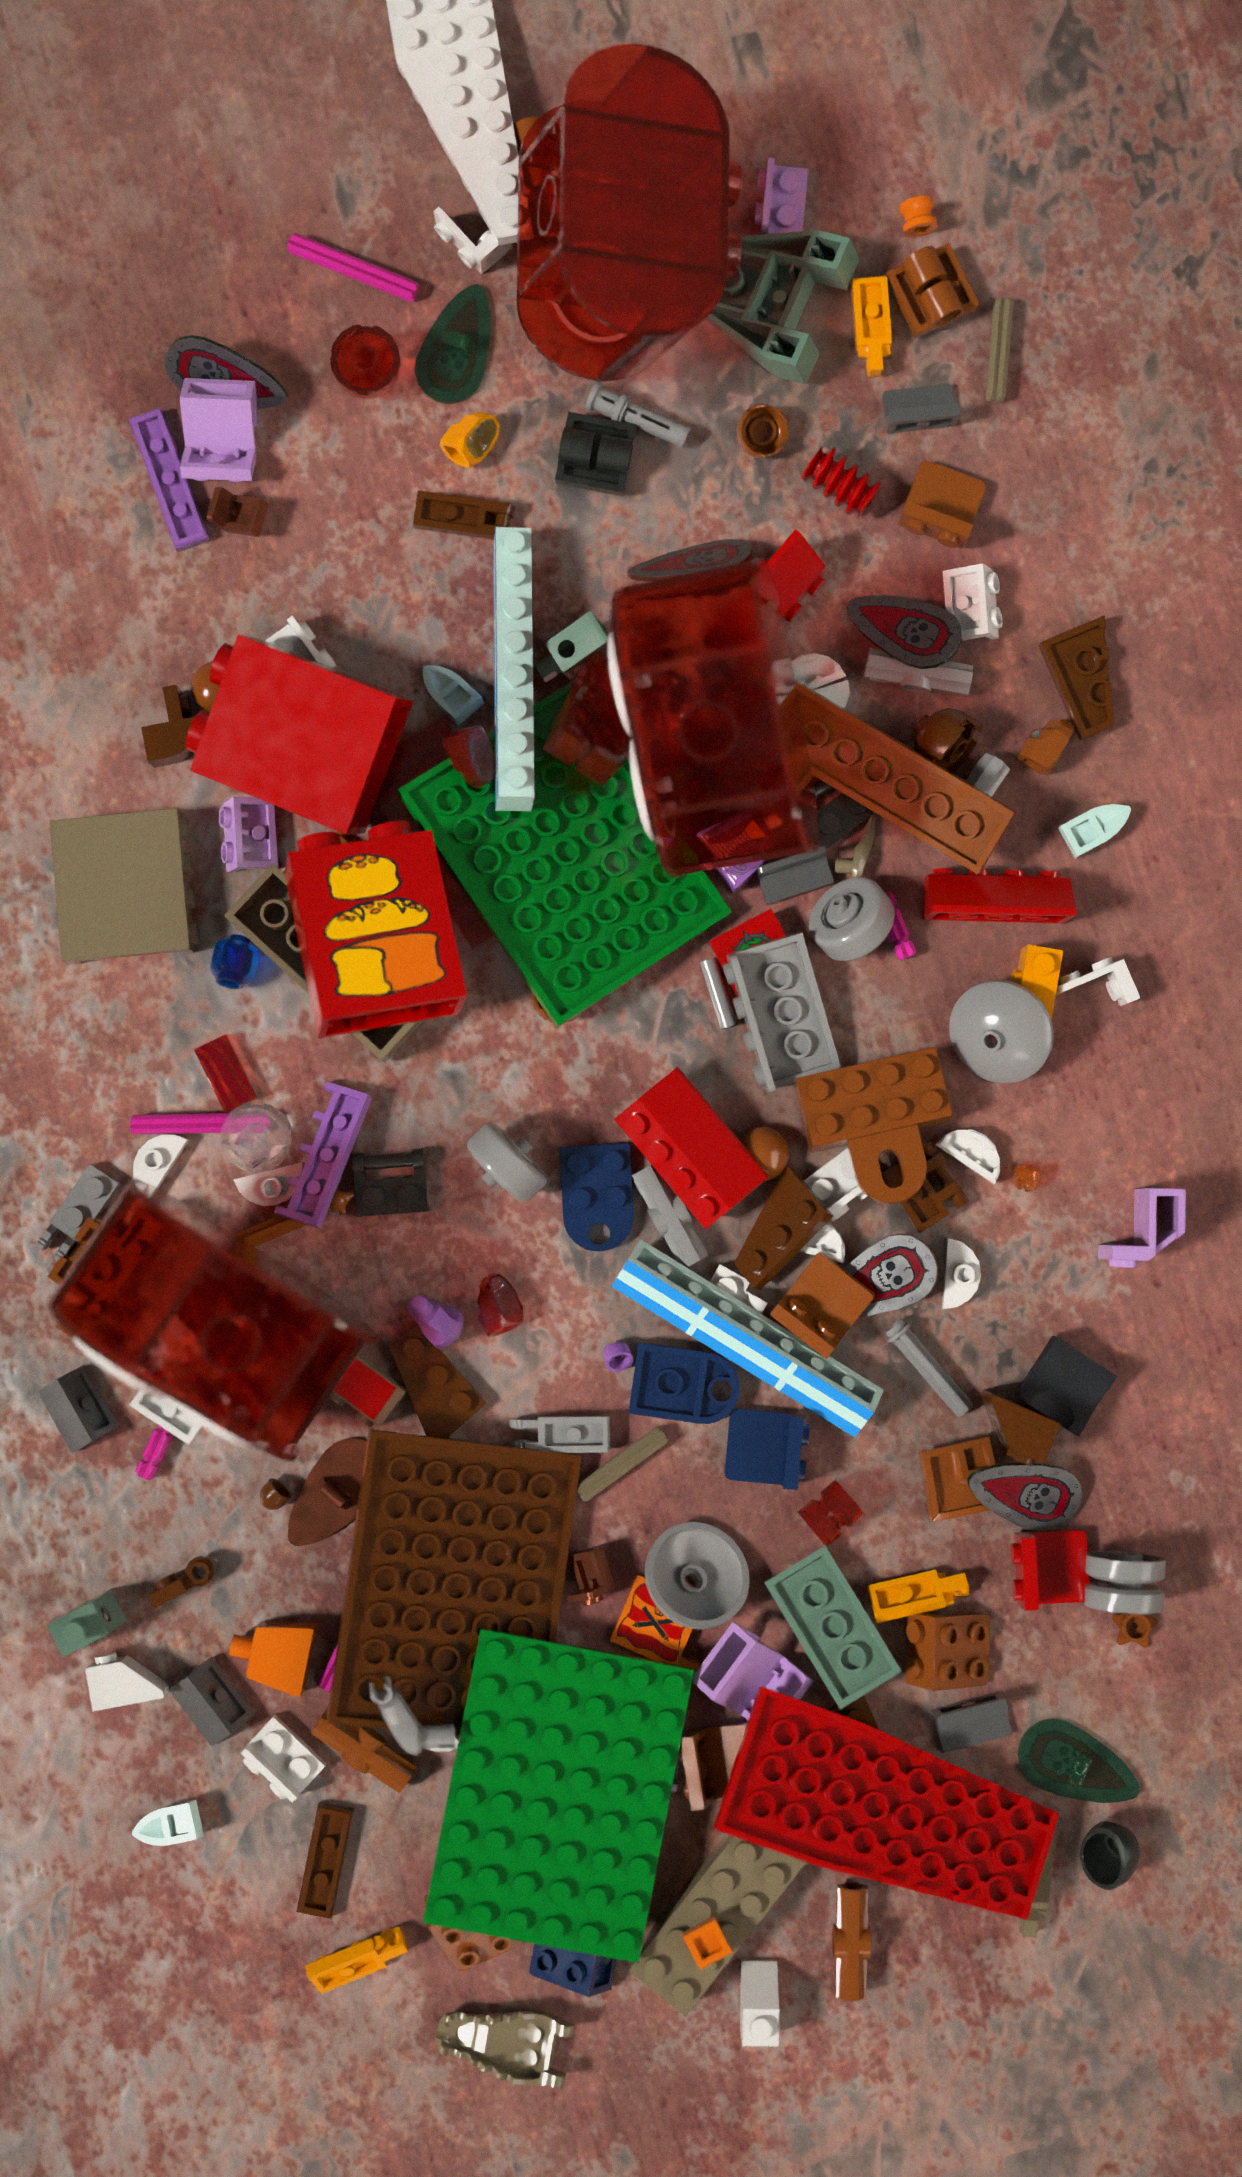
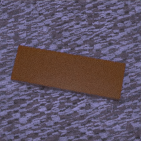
M323 1802L318 1803L296 1912L332 1919L354 1813L353 1808Z

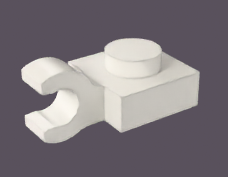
M719 1264L710 1282L762 1314L767 1302L746 1291L750 1284L746 1278Z

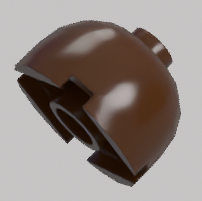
M945 708L934 712L931 716L925 715L917 723L914 730L917 734L914 740V750L951 773H955L974 750L977 741L972 739L975 730L981 733L982 725L974 717L958 709Z

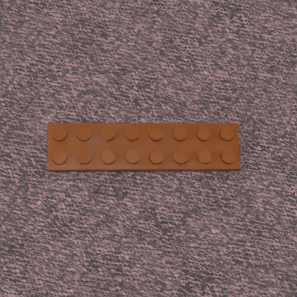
M775 667L769 671L738 728L742 733L976 874L981 873L1017 812Z

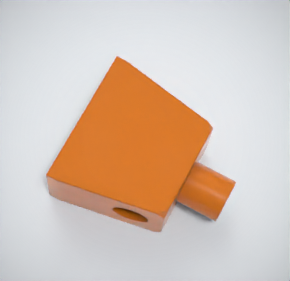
M260 1622L255 1628L253 1638L233 1635L229 1656L249 1660L246 1672L247 1678L292 1696L301 1697L306 1687L318 1623Z

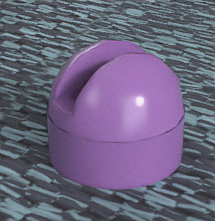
M616 1340L617 1343L611 1345L608 1343L603 1350L606 1368L612 1372L623 1371L633 1363L630 1348L625 1342Z

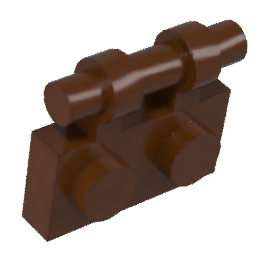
M931 1141L923 1145L927 1162V1173L933 1170L943 1188L935 1192L925 1177L924 1183L918 1192L907 1201L899 1203L918 1233L923 1232L949 1215V1212L942 1203L949 1197L957 1208L969 1202L962 1190L964 1185L959 1178L955 1180L945 1164L947 1159L942 1151L938 1153ZM899 1162L881 1173L888 1187L897 1188L902 1185L903 1176Z

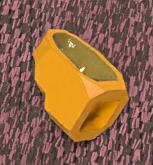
M480 411L466 415L459 423L451 425L441 438L440 447L447 458L456 465L471 468L481 462L493 448L499 435V421L495 415Z

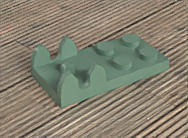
M826 1545L764 1582L840 1709L902 1672Z

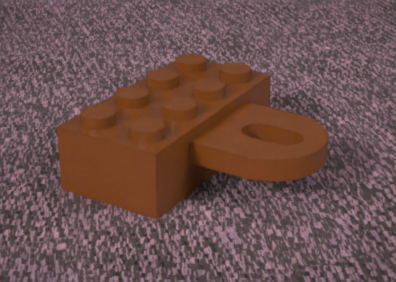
M936 1047L796 1078L794 1086L811 1153L847 1145L858 1186L866 1196L876 1202L898 1204L907 1201L918 1192L924 1183L927 1173V1162L919 1129L947 1123L953 1116ZM889 1151L898 1157L903 1183L897 1188H890L883 1181L878 1161L880 1154Z

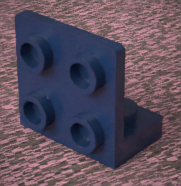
M534 1944L529 1972L532 1976L590 1997L611 1990L617 1959Z

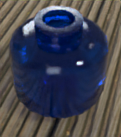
M232 934L230 938L221 939L216 942L209 971L216 978L215 982L220 986L229 989H242L243 985L253 982L260 953L255 946L250 944L251 940L248 937Z

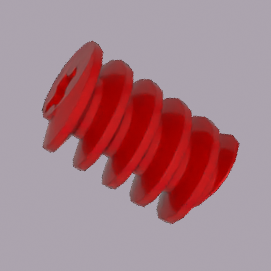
M821 447L805 468L801 479L806 482L814 477L812 488L815 490L826 485L823 496L830 498L837 493L835 505L840 507L848 502L846 514L852 515L859 510L858 519L875 498L880 489L881 482L877 481L869 487L867 485L870 477L868 472L857 478L856 474L859 465L855 464L847 470L845 468L847 456H843L835 461L834 456L837 449L833 447L825 453L822 451L823 447Z

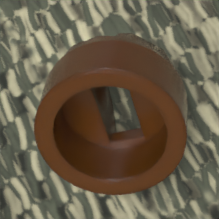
M270 1478L260 1492V1502L263 1507L269 1510H277L291 1499L289 1490L274 1478Z

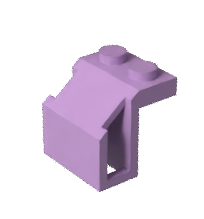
M185 378L180 393L185 449L180 464L181 478L197 481L209 479L229 480L231 482L252 481L256 464L254 426L258 427L255 381Z
M1134 1189V1245H1098V1259L1109 1260V1266L1138 1268V1261H1149L1169 1243L1185 1233L1186 1189ZM1157 1197H1162V1232L1156 1236Z
M732 1622L693 1675L692 1682L714 1702L741 1714L747 1720L749 1719L759 1686L800 1700L814 1680L783 1654L759 1642L760 1637L754 1632Z

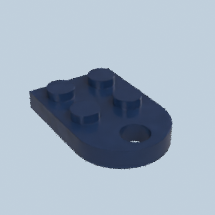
M630 1143L559 1147L563 1222L568 1235L577 1245L590 1251L601 1252L617 1247L629 1235L634 1221ZM602 1223L609 1228L610 1237L607 1242L596 1244L591 1241L589 1230L594 1224Z
M638 1342L628 1414L698 1424L717 1422L725 1418L738 1401L740 1384L737 1373L726 1359L715 1353ZM718 1380H725L732 1387L731 1395L725 1400H717L711 1394L712 1385Z

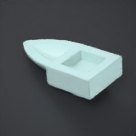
M425 665L423 667V679L427 691L434 699L436 706L458 726L484 704L482 697L458 674L440 666Z
M1121 804L1102 805L1079 815L1061 825L1058 829L1074 858H1077L1116 835L1126 823L1131 808Z
M193 1800L174 1804L149 1813L136 1825L132 1831L133 1836L142 1842L156 1846L181 1843L204 1836L197 1801Z

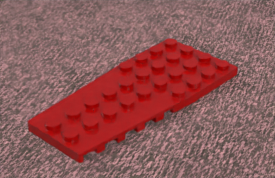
M759 1686L713 1829L819 1867L1027 1920L1059 1813L865 1723Z

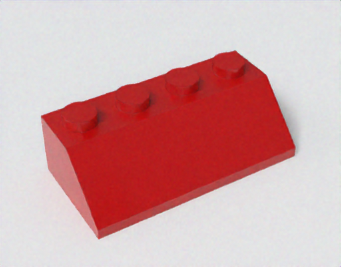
M795 529L703 637L702 654L732 680H735L740 673L744 676L749 673L758 661L754 657L762 647L769 649L780 635V632L777 631L780 625L785 620L791 623L803 608L799 604L807 594L814 596L825 582V579L822 578L826 567L799 531Z
M937 868L933 869V874H928L924 878L923 920L1064 924L1076 916V904L1070 877H1060V872L1041 871L1039 872V877L1025 876V871L1006 870L1004 871V876L990 875V870L982 869L980 874L968 870V875L954 874V869Z
M676 1067L614 1119L705 1229L716 1222L769 1177L679 1067Z

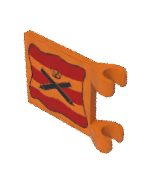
M638 1574L610 1641L654 1661L693 1668V1675L701 1666V1663L681 1656L692 1629L673 1622L658 1609L648 1592L645 1577Z

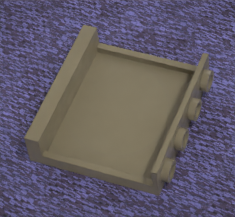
M175 808L49 820L62 962L73 965L97 959L181 951L195 953V944L200 942L198 923L192 921L191 909L197 907L195 888L189 887L188 874L194 872L191 852L186 853L185 839H190L191 836L188 817L183 818V813Z

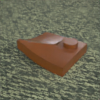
M989 1436L918 1452L930 1522L990 1511L975 1497L969 1486L972 1476L987 1469L996 1468Z

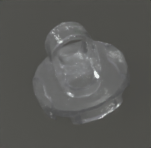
M244 1103L233 1109L225 1118L220 1134L222 1151L228 1160L240 1169L251 1172L269 1171L280 1165L288 1155L292 1141L291 1125L285 1115L272 1105L265 1103L264 1106Z

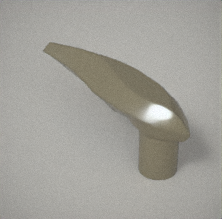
M874 816L870 817L860 842L855 847L854 859H836L835 873L852 874V878L860 877L863 874L874 841Z

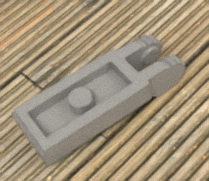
M89 1164L49 1223L51 1225L44 1231L35 1247L43 1252L51 1245L53 1239L61 1230L69 1237L56 1251L54 1260L57 1262L61 1256L68 1257L79 1242L74 1237L88 1217L95 1219L100 1216L121 1183L93 1164Z
M610 1415L538 1416V1419H510L511 1428L518 1430L538 1428V1441L517 1439L511 1441L510 1446L557 1453L610 1452Z

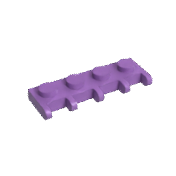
M326 1082L323 1088L327 1092L333 1093L326 1112L314 1111L312 1119L321 1122L313 1145L301 1143L299 1148L300 1152L308 1155L299 1179L288 1176L286 1184L295 1187L287 1209L276 1206L273 1212L281 1217L321 1229L372 1100L369 1094L331 1082Z

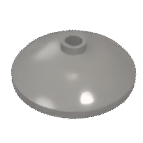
M988 980L978 983L961 995L951 1012L949 1034L954 1051L971 1072L983 1079L996 1083H1015L1025 1080L1034 1075L1045 1064L1051 1053L1054 1040L1051 1017L1042 1001L1033 992L1020 984L1007 980ZM988 1036H995L997 1038L998 1043H992L989 1040Z
M685 1522L672 1526L655 1540L645 1562V1580L653 1602L666 1617L681 1626L702 1630L718 1627L734 1617L746 1600L750 1580L746 1559L735 1541L725 1532L712 1525L700 1522ZM686 1577L692 1579L694 1587H689L685 1583Z

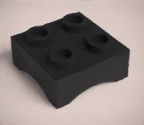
M1052 1336L1014 1396L1051 1420L1060 1423V1426L1079 1437L1098 1403L1118 1376L1089 1359L1060 1338Z

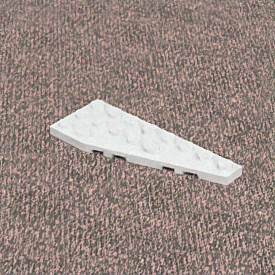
M386 0L398 69L410 86L417 103L422 107L430 126L451 163L460 174L464 186L477 204L479 212L497 244L504 245L532 240L533 236L492 0Z

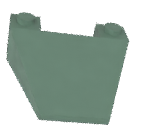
M820 230L712 238L686 298V303L775 377L806 385L820 353L808 333L795 330L815 282L847 290L860 258L849 237Z

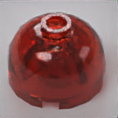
M361 324L353 325L341 332L333 342L330 358L333 376L339 386L353 397L361 399L379 398L389 392L397 382L401 369L399 348L391 334L381 327L375 325L373 327H362Z

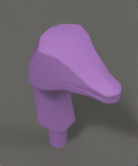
M417 1295L406 1303V1310L414 1317L425 1337L438 1350L452 1345L460 1337L464 1327V1315L461 1311L448 1305H440L438 1302L426 1297L424 1298L422 1295Z

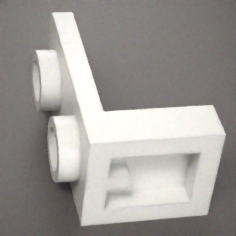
M440 207L433 211L436 223L434 228L438 235L446 243L452 241L459 249L457 253L461 260L469 268L475 266L481 274L513 247V243L498 245L490 230H487L479 238L478 245L475 246Z
M1111 957L1092 964L1093 972L1081 976L1078 970L1059 978L1061 985L1057 986L1056 995L1107 974L1109 981L1106 982V988L1113 1001L1118 1000L1119 1005L1123 1006L1140 999L1124 959L1114 963Z

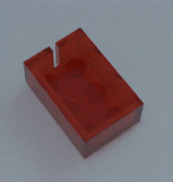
M596 651L577 672L542 749L569 766L572 762L577 763L578 765L575 770L603 786L622 767L630 749L632 737H629L619 716L611 682L608 658ZM652 686L646 688L648 705L655 691V688Z

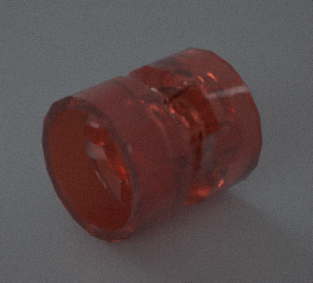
M836 1479L820 1492V1500L811 1499L797 1511L827 1548L843 1535L842 1528L844 1526L851 1528L865 1516V1513ZM830 1511L834 1513L832 1516L827 1517Z

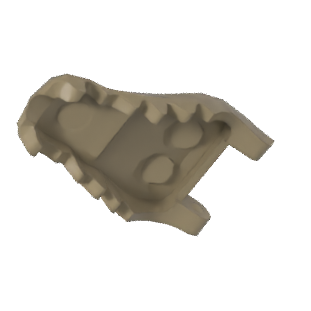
M532 2010L477 2015L447 2012L439 2021L436 2042L441 2055H453L467 2059L470 2065L480 2068L483 2072L494 2073L499 2080H506L513 2085H546L564 2088L566 2074L552 2068L557 2035L566 2038L572 2037L575 2025L547 2012Z

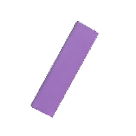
M162 407L130 418V425L175 549L179 552L209 541L210 538L189 480L181 478V458Z

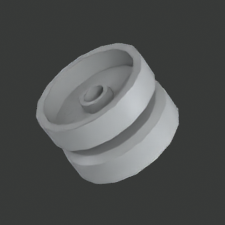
M1123 1550L1087 1552L1086 1573L1093 1578L1100 1579V1581H1093L1085 1585L1084 1606L1117 1613L1152 1614L1163 1612L1164 1590L1147 1583H1156L1165 1579L1166 1559L1157 1555Z

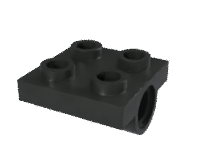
M568 412L566 426L563 429L560 442L555 483L623 497L637 425Z

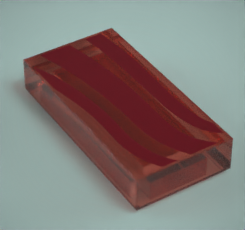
M227 1034L194 1049L224 1113H229L258 1098Z

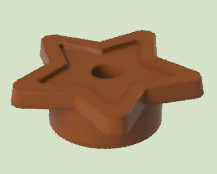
M1122 1613L1112 1615L1113 1621L1120 1628L1117 1639L1119 1645L1132 1641L1144 1648L1148 1647V1636L1151 1629L1158 1624V1619L1144 1614ZM1132 1623H1137L1136 1629L1131 1628Z

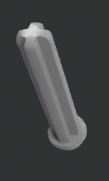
M902 1319L896 1321L885 1331L888 1336L887 1341L889 1343L893 1342L957 1417L966 1414L973 1406L972 1401L909 1329L911 1324L909 1322L904 1323Z

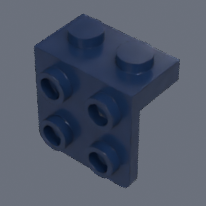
M740 1408L733 1409L729 1417L724 1471L726 1478L734 1481L781 1485L783 1489L798 1490V1481L804 1482L806 1476V1460L800 1459L802 1445L808 1446L810 1424H804V1417L801 1414Z

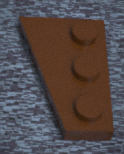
M1105 615L1044 640L1038 645L1080 741L1110 729L1115 725L1112 689L1108 673L1107 661L1109 656L1105 640Z
M788 1165L785 1166L734 1262V1265L751 1286L759 1291L834 1216L794 1168Z

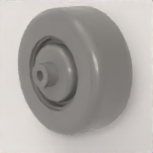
M865 877L849 878L832 886L816 902L809 917V933L814 942L828 957L837 961L856 960L872 952L884 941L892 928L895 909L891 899L875 881Z
M487 1122L468 1140L467 1148L486 1171L482 1179L491 1188L498 1183L517 1200L528 1202L546 1185L547 1176L528 1154L533 1147L525 1138L521 1137L516 1142L498 1125Z

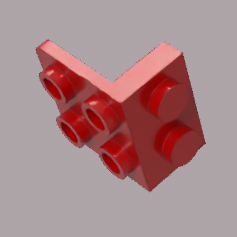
M1076 1529L1014 1532L1015 1543L1010 1544V1556L1012 1565H1016L1017 1579L1012 1580V1592L1014 1601H1018V1605L1025 1611L1039 1610V1604L1085 1602V1585L1089 1583V1575L1086 1573V1553L1088 1548L1087 1535L1084 1531Z

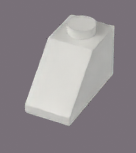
M116 1652L95 1656V1662H92L85 1668L92 1711L161 1699L170 1692L167 1682L128 1655L117 1657Z
M741 1959L740 2035L742 2046L779 2047L777 1959Z

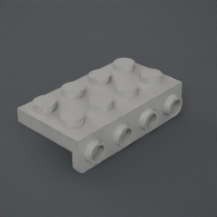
M802 932L726 954L728 963L723 964V969L728 984H735L738 997L733 998V1004L738 1019L744 1018L748 1031L743 1032V1038L748 1053L754 1052L758 1065L753 1066V1072L758 1087L764 1085L765 1089L770 1093L776 1091L778 1087L794 1083L796 1078L841 1068Z

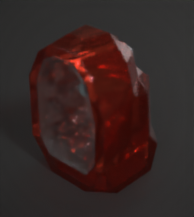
M481 725L463 728L442 737L443 746L447 751L452 767L461 773L466 783L477 788L485 786L493 779L496 760L489 736Z
M497 1273L484 1277L479 1284L480 1292L477 1304L480 1314L478 1319L487 1336L491 1338L502 1335L524 1322V1309L516 1290L505 1277Z

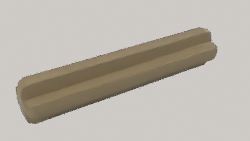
M1007 298L996 299L993 306L986 400L995 403L1003 402L1006 397L1014 305L1013 300Z
M660 1427L653 1428L579 1482L577 1493L580 1498L585 1502L589 1501L667 1444L668 1438Z

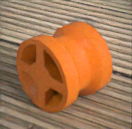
M916 196L903 201L899 205V213L905 220L903 232L906 237L924 236L938 228L937 218L932 215L934 202L931 196Z

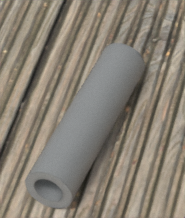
M717 958L700 962L720 1029L723 1030L738 1025Z

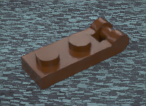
M418 490L413 527L414 529L485 538L494 541L496 527H509L510 519L514 518L515 506L504 502ZM487 514L496 516L495 526L485 524Z

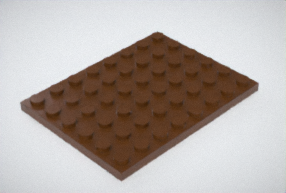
M369 1429L326 1719L328 1723L389 1729L378 1704L370 1696V1683L373 1682L377 1689H384L383 1677L389 1676L392 1681V1687L399 1691L413 1715L417 1718L418 1722H421V1726L454 1724L455 1735H460L480 1628L556 1642L582 1459L581 1455Z

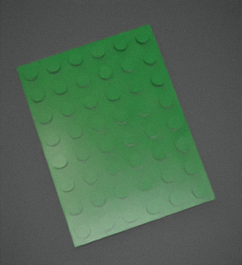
M574 681L533 705L534 801L531 811H495V729L397 790V795L421 830H432L436 852L556 1028L571 1020L732 913L671 823L667 838L654 841L648 838L636 803L630 763Z
M480 1628L423 1923L639 1963L694 1669Z

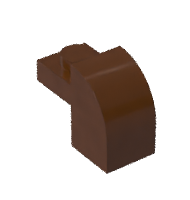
M177 685L162 687L169 722L141 727L147 761L154 768L180 763L194 754L186 749L187 733L194 717L187 718V715L192 714L189 695L183 694Z

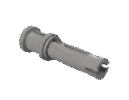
M596 380L584 409L589 412L593 409L611 417V420L624 421L637 425V428L677 445L681 449L691 429L688 426L686 427L631 402V397L626 393L620 395L602 387V382Z

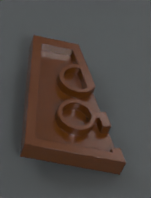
M418 1323L412 1326L389 1347L426 1436L448 1438L487 1403L447 1356L425 1337Z

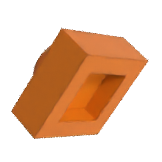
M715 1915L682 1933L683 1939L700 1970L732 1953V1948Z

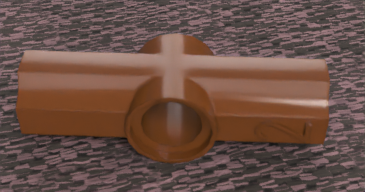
M327 1707L312 1729L311 1734L341 1753V1758L355 1770L364 1774L369 1772L381 1782L393 1788V1790L401 1793L418 1765L389 1746L387 1740L371 1727L328 1723L326 1720Z
M855 1882L837 1884L836 1924H833L832 1951L833 1958H835V1997L845 2001L867 1999V1959L871 1957L870 1925H868V1886Z

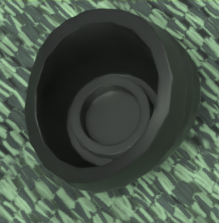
M1103 1821L1092 1827L1084 1837L1080 1846V1860L1087 1877L1097 1887L1104 1890L1115 1889L1127 1882L1138 1867L1141 1855L1140 1844L1136 1836L1125 1826Z

